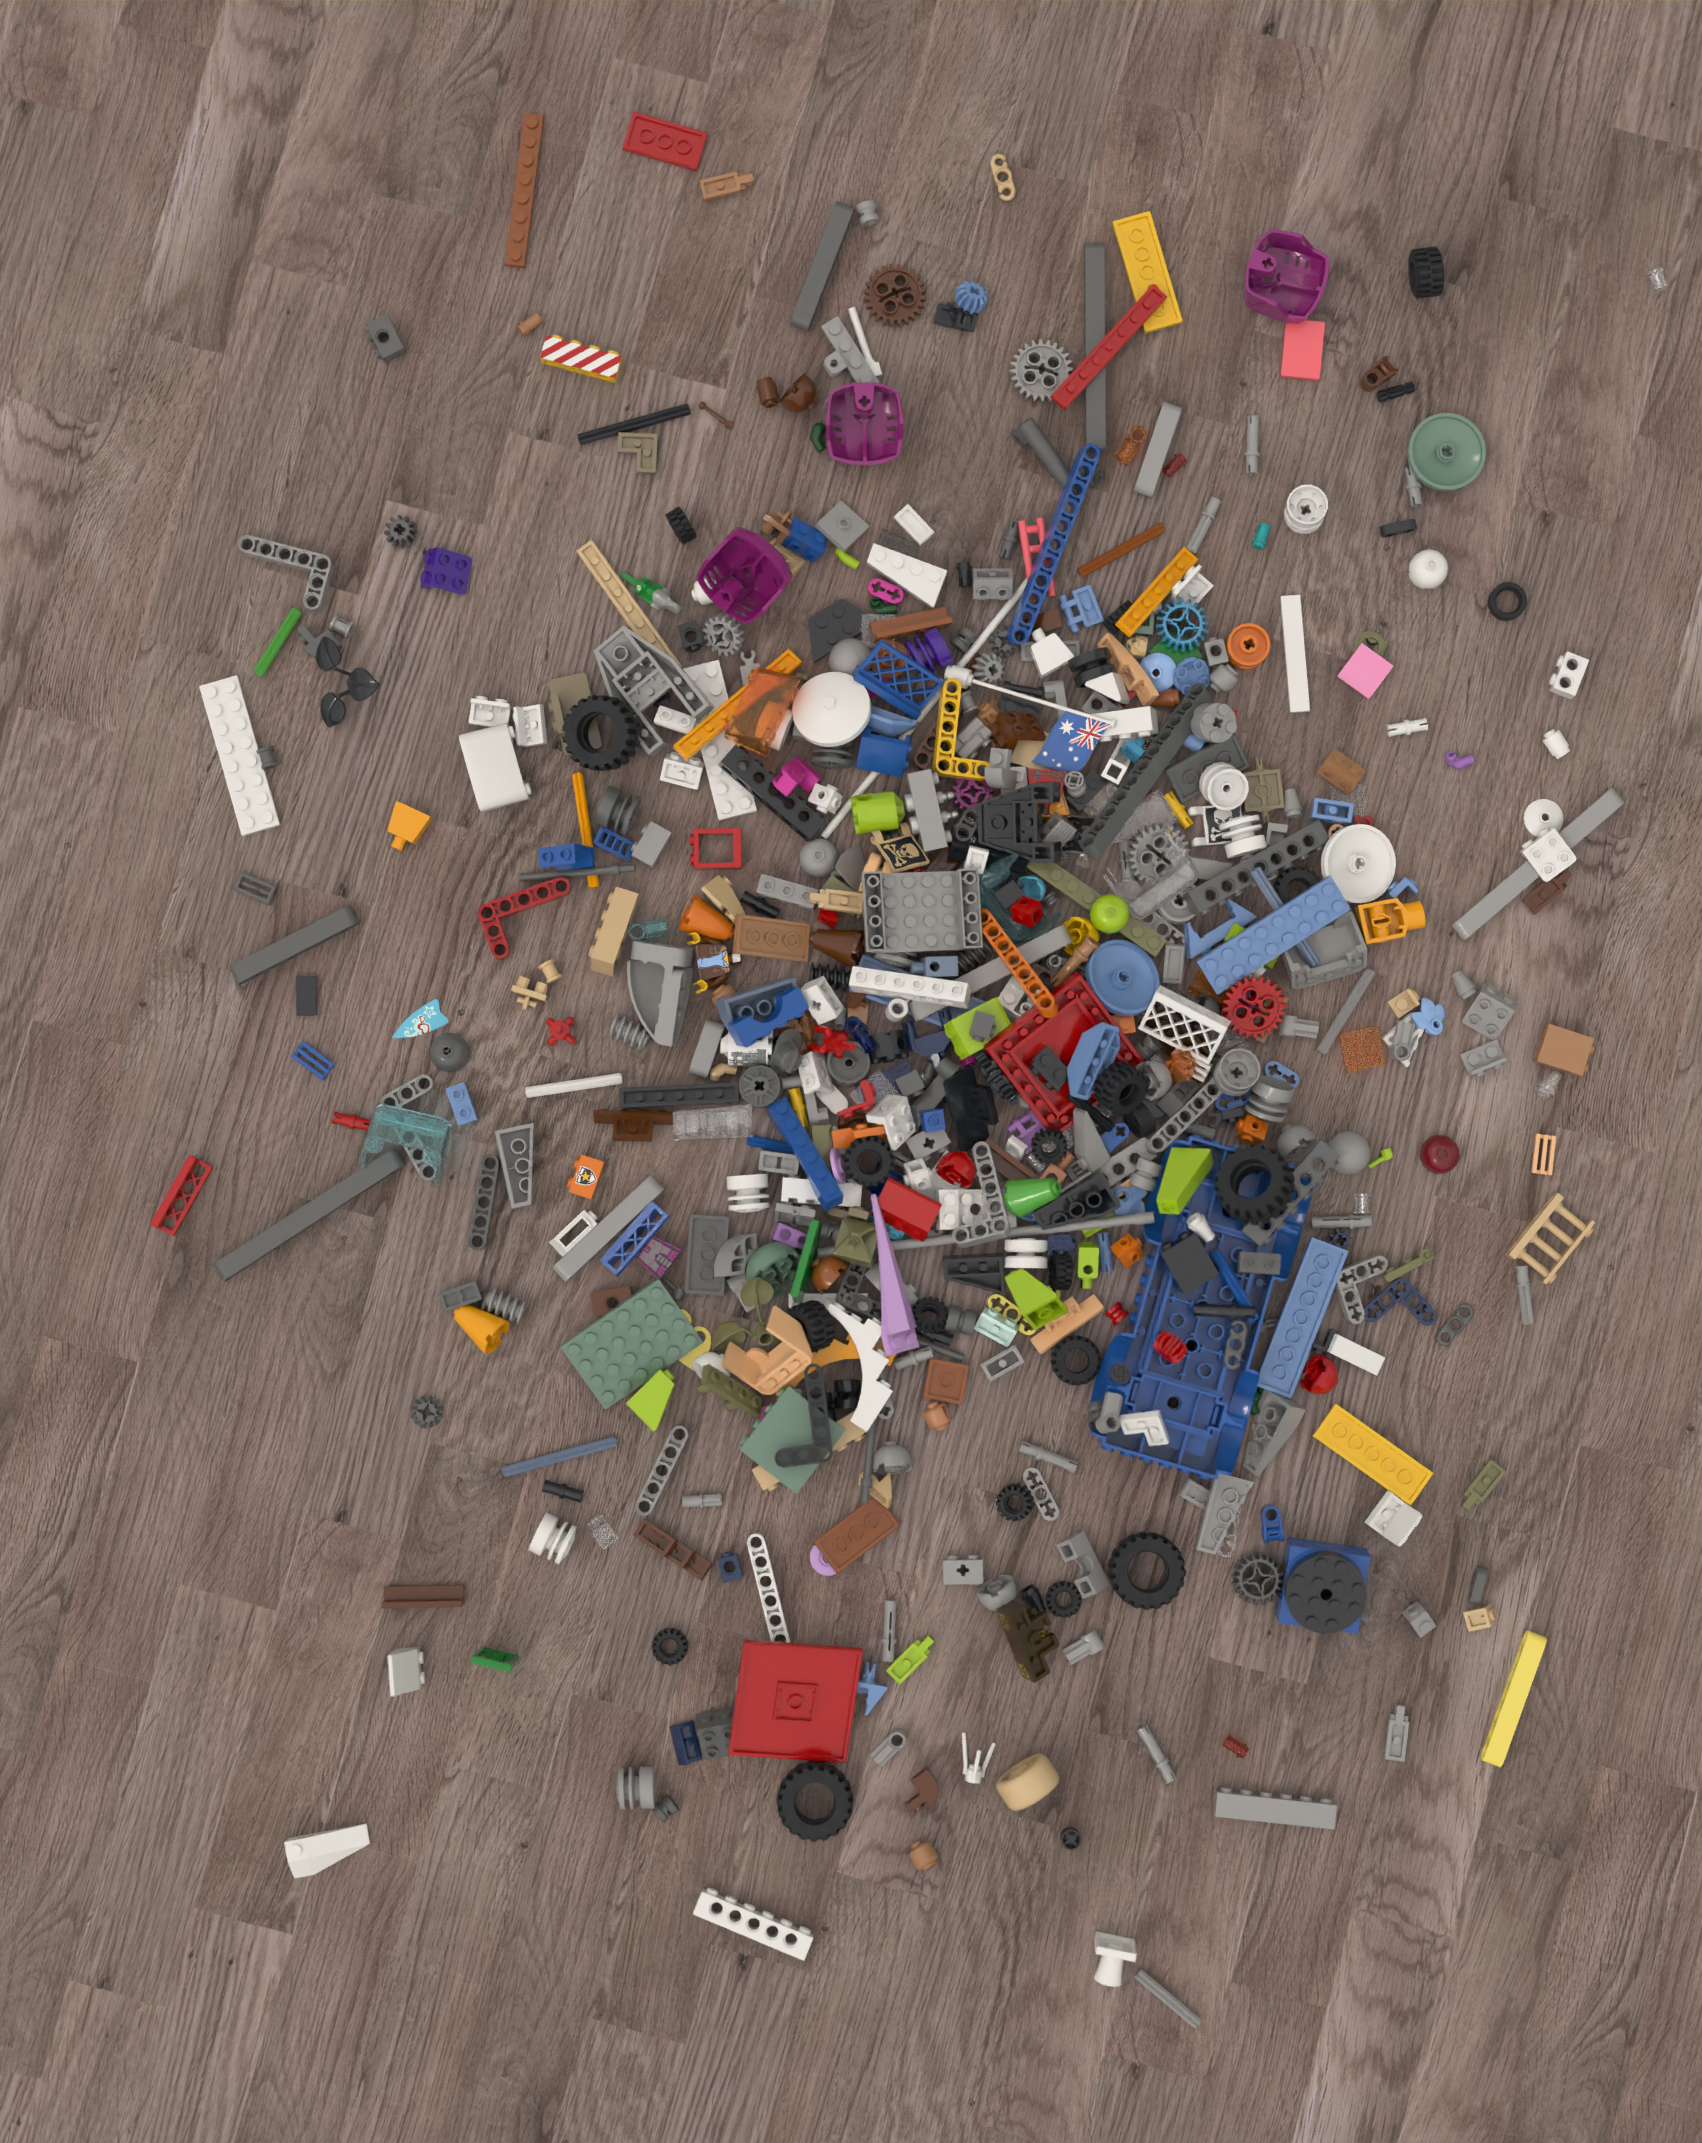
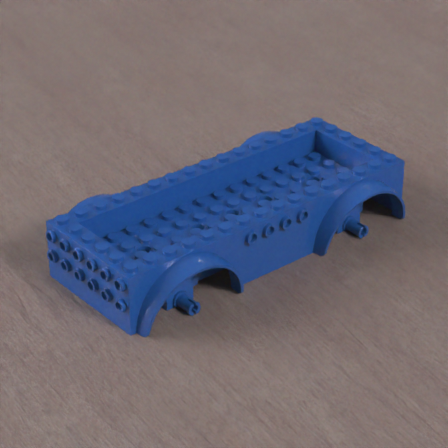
M1192 1134L1184 1138V1141L1174 1140L1165 1151L1159 1163L1163 1167L1160 1175L1155 1177L1157 1183L1154 1191H1149L1145 1212L1153 1211L1154 1223L1143 1224L1144 1237L1147 1241L1153 1243L1154 1246L1151 1255H1147L1144 1266H1147L1145 1274L1141 1275L1139 1285L1142 1287L1140 1293L1135 1295L1133 1303L1136 1305L1135 1312H1131L1128 1323L1131 1324L1129 1333H1118L1109 1344L1102 1359L1100 1371L1097 1373L1090 1403L1094 1401L1103 1402L1105 1393L1111 1392L1120 1394L1123 1397L1120 1415L1159 1410L1169 1436V1444L1149 1446L1144 1432L1125 1435L1121 1425L1117 1431L1102 1434L1090 1426L1089 1431L1092 1435L1098 1437L1097 1443L1104 1450L1114 1452V1449L1120 1450L1121 1455L1131 1458L1137 1455L1142 1461L1152 1463L1154 1460L1162 1467L1171 1469L1174 1466L1177 1467L1179 1472L1191 1475V1472L1197 1473L1196 1476L1199 1478L1210 1480V1478L1218 1479L1219 1474L1232 1475L1260 1378V1373L1249 1369L1274 1280L1287 1281L1312 1194L1305 1201L1302 1199L1297 1204L1299 1208L1292 1216L1290 1214L1287 1215L1284 1219L1286 1222L1279 1231L1275 1229L1272 1232L1271 1236L1273 1238L1266 1246L1263 1244L1257 1246L1240 1231L1245 1225L1244 1223H1241L1239 1219L1235 1220L1231 1216L1226 1217L1223 1215V1206L1218 1200L1217 1192L1214 1189V1183L1217 1182L1215 1174L1217 1171L1220 1172L1219 1164L1221 1161L1225 1162L1227 1160L1225 1157L1229 1153L1231 1155L1234 1154L1235 1149L1239 1147L1231 1145L1226 1147L1223 1146L1222 1142L1215 1140L1206 1141L1203 1140L1204 1137ZM1171 1148L1211 1149L1214 1164L1181 1213L1161 1214L1157 1204V1196ZM1287 1163L1291 1169V1172L1297 1166V1164ZM1255 1171L1248 1174L1240 1183L1239 1196L1245 1199H1252L1262 1195L1270 1185V1172ZM1302 1174L1300 1176V1183L1307 1185L1309 1177ZM1296 1192L1291 1193L1294 1197L1293 1200L1296 1198ZM1197 1212L1204 1215L1212 1232L1215 1234L1214 1238L1209 1242H1205L1198 1236L1211 1261L1216 1264L1211 1254L1221 1250L1259 1315V1318L1254 1322H1249L1247 1318H1237L1246 1322L1248 1331L1245 1348L1241 1353V1360L1238 1361L1234 1356L1228 1359L1230 1364L1240 1363V1366L1233 1370L1228 1369L1223 1361L1226 1341L1229 1338L1231 1328H1234L1236 1332H1241L1242 1326L1240 1324L1234 1327L1231 1326V1322L1234 1321L1232 1318L1194 1316L1193 1313L1194 1303L1198 1304L1200 1301H1203L1205 1304L1232 1305L1236 1303L1239 1305L1219 1268L1217 1267L1219 1275L1184 1295L1179 1290L1178 1284L1164 1259L1158 1253V1250L1162 1249V1244L1177 1240L1178 1235L1184 1231H1192L1188 1228L1186 1222L1191 1215ZM1260 1221V1228L1266 1231L1270 1223L1263 1224ZM1238 1253L1281 1254L1280 1275L1237 1273ZM1167 1331L1171 1332L1174 1336L1176 1335L1185 1345L1187 1341L1193 1340L1195 1348L1192 1351H1187L1185 1357L1179 1363L1173 1364L1159 1355L1152 1344L1159 1334ZM1237 1338L1230 1341L1231 1349H1240L1241 1341ZM1122 1363L1129 1367L1131 1376L1126 1383L1119 1384L1111 1379L1110 1369L1113 1365ZM1171 1397H1176L1179 1401L1178 1407L1174 1409L1170 1408L1167 1404L1168 1399Z

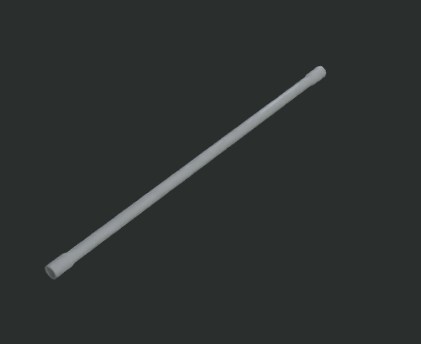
M1153 1211L1135 1213L1133 1215L1088 1219L1047 1230H1042L1040 1225L1011 1228L1010 1234L1005 1238L1133 1224L1154 1223ZM977 1231L978 1236H983L986 1231ZM965 1233L960 1234V1235L958 1236L957 1240H958V1241H963V1240H965L966 1237H967V1234H965ZM952 1234L926 1237L924 1242L914 1238L891 1241L893 1251L956 1244ZM834 1246L818 1248V1257L823 1259L826 1256L833 1255Z

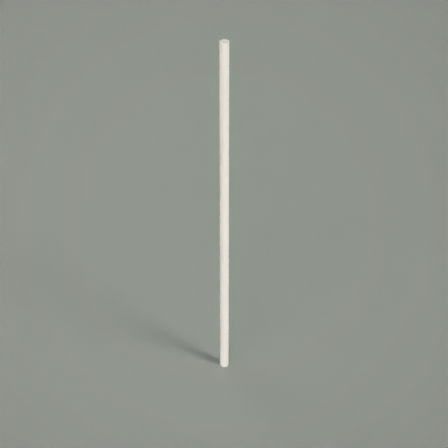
M1027 578L1014 592L1012 599L1006 602L956 666L964 668L1020 599L1027 584ZM941 687L921 710V715L915 721L920 723L940 699ZM915 729L899 736L898 739L905 740L906 735H911ZM871 771L851 797L863 795L880 773ZM850 798L821 833L824 839H828L852 809Z

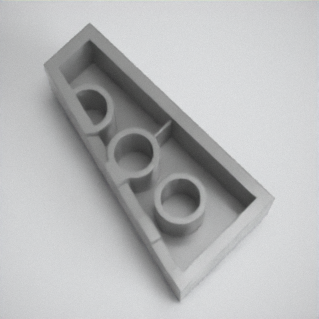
M534 1123L494 1132L511 1210L531 1206Z

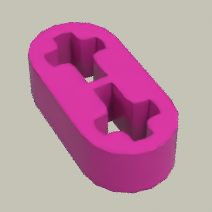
M873 579L868 585V592L872 597H878L881 601L891 605H898L903 601L904 594L898 586L881 579ZM880 584V588L885 590V592L878 590L875 593L872 585ZM897 591L900 598L892 600V596L887 594V592L894 594Z

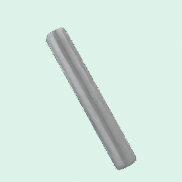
M1142 1969L1136 1973V1980L1193 2028L1199 2026L1201 2019Z

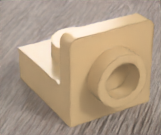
M1408 988L1388 1001L1387 1004L1398 1019L1420 1005L1418 1002L1420 998L1414 990L1411 991Z
M1491 1604L1463 1612L1468 1632L1492 1627L1496 1623L1495 1620H1497L1494 1608L1492 1609Z

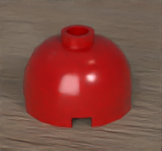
M965 1151L948 1152L942 1156L936 1166V1169H938L937 1174L943 1180L952 1185L957 1182L961 1184V1188H969L976 1176V1165Z
M1322 1354L1312 1356L1303 1369L1302 1373H1306L1304 1380L1301 1379V1387L1312 1394H1326L1338 1384L1337 1366L1331 1359Z

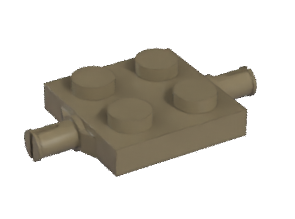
M1263 757L1254 758L1256 770L1242 773L1245 775L1249 787L1247 797L1243 802L1245 813H1261L1262 824H1267L1270 822V811L1285 808L1280 769H1264Z

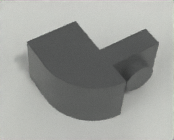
M304 624L298 628V631L301 633L298 637L307 645L304 650L315 659L318 645L323 637L333 640L339 650L343 648L328 629L315 639Z

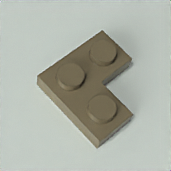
M619 432L618 453L637 454L636 472L639 474H656L658 434Z
M836 1206L828 1210L827 1219L842 1223L843 1216L867 1222L869 1212L860 1206L850 1207L849 1212L845 1211V1208L841 1206Z

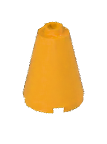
M469 1304L454 1310V1320L484 1354L486 1352L488 1354L493 1352L503 1341L500 1338L502 1334H507L510 1323L507 1320Z

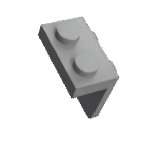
M1483 982L1476 999L1464 1015L1462 1022L1491 1040H1496L1515 1013L1517 1001L1511 995L1499 992L1495 986L1487 985Z

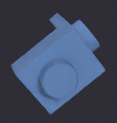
M1404 877L1399 883L1394 881L1387 888L1390 892L1385 896L1388 899L1396 898L1405 888L1414 896L1419 891L1416 888L1418 885L1411 878L1407 879Z

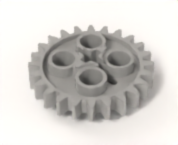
M1040 339L1039 344L1036 345L1034 340H1032L1030 347L1025 343L1024 350L1019 348V355L1013 356L1016 362H1011L1010 366L1015 369L1010 370V374L1015 376L1011 378V382H1017L1014 389L1021 388L1019 395L1026 393V400L1033 397V403H1035L1037 398H1040L1041 404H1043L1044 398H1047L1051 402V395L1070 376L1069 373L1073 372V368L1068 367L1072 364V360H1066L1069 354H1062L1063 347L1056 349L1057 343L1050 346V340L1043 344L1042 339ZM1032 356H1036L1039 359V362L1032 363L1030 362L1029 358ZM1056 361L1058 366L1052 368L1048 365V362ZM1040 368L1044 369L1043 374H1039ZM1026 375H1032L1035 378V380L1032 382H1028L1025 380L1024 377ZM1050 379L1054 384L1046 386L1043 381Z
M1154 822L1153 828L1147 824L1146 831L1140 828L1141 835L1134 834L1133 836L1136 841L1129 842L1133 848L1127 849L1131 854L1126 857V859L1131 861L1128 864L1132 869L1131 872L1137 875L1136 877L1139 880L1143 879L1145 884H1148L1150 881L1153 886H1155L1156 881L1162 885L1164 879L1170 882L1171 876L1176 879L1175 873L1180 871L1182 856L1190 851L1185 846L1188 844V841L1184 839L1185 835L1182 832L1180 833L1177 827L1174 828L1170 823L1166 825L1164 822H1161L1160 827ZM1160 837V841L1154 844L1155 840ZM1146 844L1151 845L1159 853H1161L1168 860H1170V864H1167L1159 856L1154 854L1150 849L1146 847ZM1174 848V852L1168 855L1169 851ZM1145 853H1148V856L1145 859H1142V856ZM1159 864H1162L1161 868L1159 870H1156V867Z

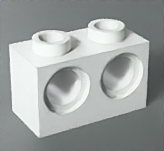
M1568 651L1563 656L1560 655L1556 663L1558 667L1556 674L1553 673L1549 680L1551 685L1549 691L1568 699L1575 697L1589 660ZM1568 661L1574 663L1575 670H1570L1567 667ZM1560 679L1567 681V688L1561 687Z

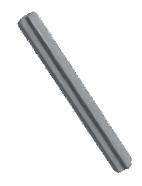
M1367 968L1363 972L1319 1044L1317 1051L1321 1054H1327L1375 976L1373 970Z

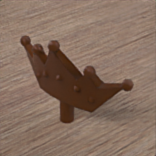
M845 991L850 1000H845L848 1005H844V1008H857L859 1004L863 1007L867 1006L862 1001L867 994Z

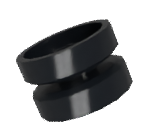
M1108 647L1085 652L1068 661L1070 671L1078 673L1073 678L1076 688L1087 687L1085 684L1089 680L1111 672L1117 673L1115 665L1107 663L1111 659Z

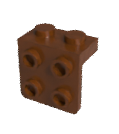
M998 712L991 728L1001 749L1012 750V754L1018 740L1044 741L1046 738L1035 715L1029 712Z

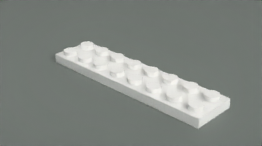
M719 660L683 669L715 707L700 720L697 719L696 726L728 700ZM735 722L701 749L719 821L757 812L753 795L718 766L735 744L738 747L740 746ZM739 762V768L745 771V763Z
M238 676L199 686L241 835L246 836L281 826L264 769H261V758L256 752L259 748Z

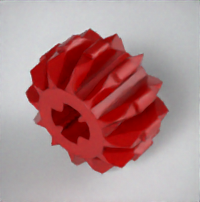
M1167 1331L1159 1334L1152 1344L1159 1355L1173 1364L1179 1363L1188 1351L1181 1339Z

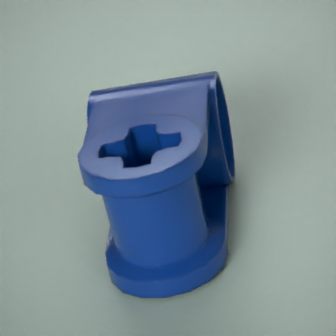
M1118 1122L1115 1123V1127L1110 1132L1104 1131L1099 1135L1108 1154L1128 1137L1129 1128L1125 1123ZM1117 1126H1118L1119 1128L1124 1127V1130H1123L1124 1135H1123V1136H1121V1135H1117V1136H1116L1115 1133L1117 1132V1130H1116V1127H1117Z
M1266 1504L1260 1510L1263 1543L1267 1544L1268 1541L1275 1540L1283 1542L1284 1531L1280 1511L1274 1505ZM1274 1509V1517L1267 1519L1265 1516L1267 1510Z

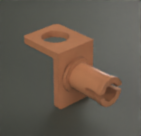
M1066 1152V1157H1062V1161L1060 1163L1057 1161L1056 1165L1051 1163L1039 1179L1046 1178L1048 1174L1053 1173L1061 1184L1067 1176L1065 1170L1075 1157L1071 1153Z

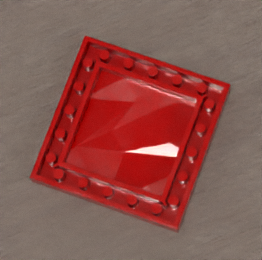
M1077 972L1050 992L1058 1006V1012L1054 1017H1043L1034 1005L983 1045L984 1049L1045 1130L1046 1127H1050L1051 1130L1055 1127L1057 1131L1061 1130L1064 1132L1074 1124L1073 1110L1078 1107L1067 1099V1095L1070 1093L1068 1080L1060 1087L1061 1090L1059 1092L1054 1089L1050 1091L1043 1084L1044 1078L1041 1075L1037 1077L1030 1070L1032 1066L1028 1062L1044 1046H1047L1068 1067L1082 1033L1102 1022L1119 1027L1083 977ZM1051 1004L1045 1005L1044 1008H1048ZM1119 1028L1120 1049L1113 1064L1118 1061H1124L1136 1068L1139 1063L1144 1061ZM1093 1093L1087 1101L1095 1107L1099 1103L1095 1099L1096 1094Z

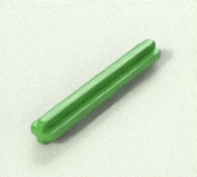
M293 607L254 668L253 672L259 677L264 676L300 619L302 612L297 608Z

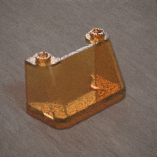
M756 667L755 670L751 669L747 679L749 683L731 719L726 720L723 731H725V739L768 757L772 749L770 746L776 738L777 730L801 687V678Z

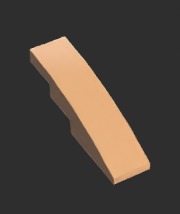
M1106 633L1097 645L1099 648H1109L1111 659L1107 663L1115 665L1117 674L1122 675L1128 691L1136 692L1143 707L1150 706L1159 696L1155 686L1129 651L1111 633Z

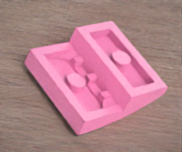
M1361 643L1337 677L1369 699L1393 668V665Z

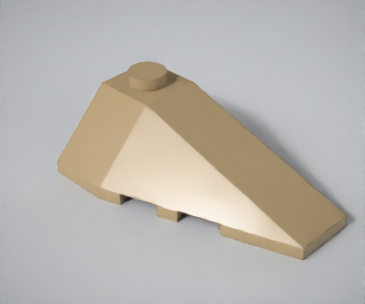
M717 875L701 889L702 894L735 925L736 914H746L733 889L730 887L732 883L725 876L721 878Z

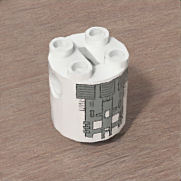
M771 1030L772 1033L764 1038L759 1037L753 1045L746 1048L737 1046L730 1033L721 1038V1054L728 1057V1066L762 1065L770 1067L773 1051V1030Z

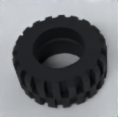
M592 695L588 696L587 699L582 698L578 701L579 705H573L570 708L572 713L566 714L564 720L567 723L562 726V731H565V736L562 739L563 743H567L568 746L565 749L568 754H572L571 759L574 762H579L581 767L589 768L590 770L610 771L619 769L621 765H626L630 762L628 758L635 756L636 751L634 749L639 747L641 742L637 740L638 735H641V729L637 728L640 722L638 718H634L635 711L632 708H628L626 702L620 701L616 697ZM603 714L609 716L613 721L616 734L611 747L604 752H598L589 742L588 729L592 720L598 715Z
M1252 1144L1245 1145V1149L1240 1147L1235 1149L1234 1154L1231 1155L1229 1153L1225 1157L1227 1159L1225 1162L1221 1161L1218 1166L1220 1172L1217 1171L1215 1174L1217 1182L1214 1183V1189L1222 1206L1235 1220L1239 1219L1244 1224L1250 1222L1252 1225H1259L1260 1221L1266 1224L1270 1222L1269 1219L1271 1218L1275 1220L1279 1218V1213L1281 1211L1285 1212L1288 1209L1287 1203H1292L1294 1197L1291 1193L1295 1192L1296 1187L1293 1183L1295 1181L1294 1175L1284 1158L1278 1152L1276 1153L1273 1148H1265L1261 1144L1253 1147ZM1255 1171L1270 1172V1185L1262 1195L1252 1199H1245L1239 1196L1240 1183L1248 1174Z
M1143 1531L1127 1536L1128 1538L1121 1540L1117 1548L1113 1549L1112 1557L1109 1559L1108 1576L1113 1589L1124 1602L1135 1608L1150 1610L1151 1608H1161L1164 1604L1168 1605L1174 1597L1179 1595V1590L1181 1587L1183 1588L1185 1583V1562L1181 1552L1169 1539L1154 1532L1148 1533ZM1142 1552L1157 1554L1165 1565L1163 1581L1152 1589H1141L1135 1586L1129 1578V1564L1133 1557Z
M808 1761L807 1764L801 1763L795 1769H791L781 1782L777 1795L778 1815L781 1817L784 1827H787L791 1834L798 1835L799 1839H810L811 1842H817L819 1839H822V1841L828 1840V1837L839 1834V1831L845 1828L848 1819L851 1817L853 1808L851 1785L845 1778V1775L841 1771L839 1772L833 1765H827L822 1761H819V1763H814V1761ZM814 1782L827 1786L834 1797V1805L831 1812L826 1817L817 1820L804 1817L796 1805V1797L800 1789L806 1784Z

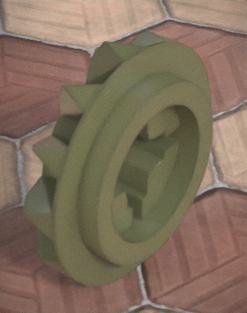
M1366 631L1356 638L1353 645L1355 651L1361 643L1366 645V642H1368L1370 645L1377 644L1372 648V651L1381 657L1383 656L1385 642L1381 635L1373 631Z

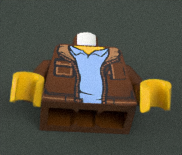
M696 932L688 933L687 935L693 937V941H689L687 944H696L695 952L700 980L693 985L698 984L701 988L696 993L699 994L705 990L718 988L728 979V975L731 974L730 965L741 963L740 955L728 953L727 945H724L719 939L699 935Z

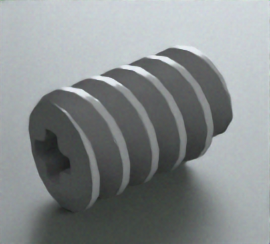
M618 1012L609 1027L610 1037L617 1034L616 1040L618 1041L624 1037L623 1043L627 1044L631 1041L630 1047L632 1048L638 1044V1051L645 1048L651 1037L650 1034H647L645 1028L640 1030L639 1023L633 1027V1020L626 1023L625 1016L619 1020Z
M494 1288L487 1294L482 1310L488 1306L489 1313L495 1309L496 1316L502 1313V1318L506 1319L510 1315L509 1321L513 1322L517 1318V1325H519L526 1309L525 1301L523 1300L519 1305L517 1297L513 1301H511L510 1294L503 1298L504 1292L501 1291L496 1295V1288Z

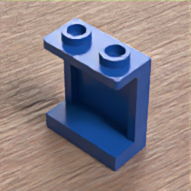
M866 726L862 733L856 768L902 777L903 770H907L909 759L906 758V755H911L913 743H909L910 735H906L905 740L871 734L872 727Z
M573 843L538 848L540 868L556 866L557 871L596 867L593 847Z

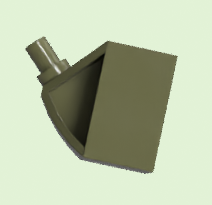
M843 1216L833 1256L847 1263L873 1269L878 1254L875 1224Z

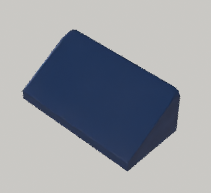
M693 1720L671 1725L670 1732L678 1764L687 1765L702 1760Z

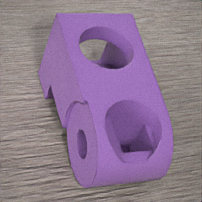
M777 1222L771 1239L803 1250L807 1234Z

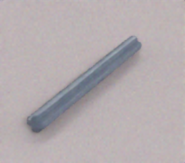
M1261 867L1254 868L1251 871V875L1273 910L1284 905ZM1306 938L1296 944L1310 967H1314L1320 962Z
M612 1436L502 1467L504 1477L613 1448L618 1446L617 1438Z

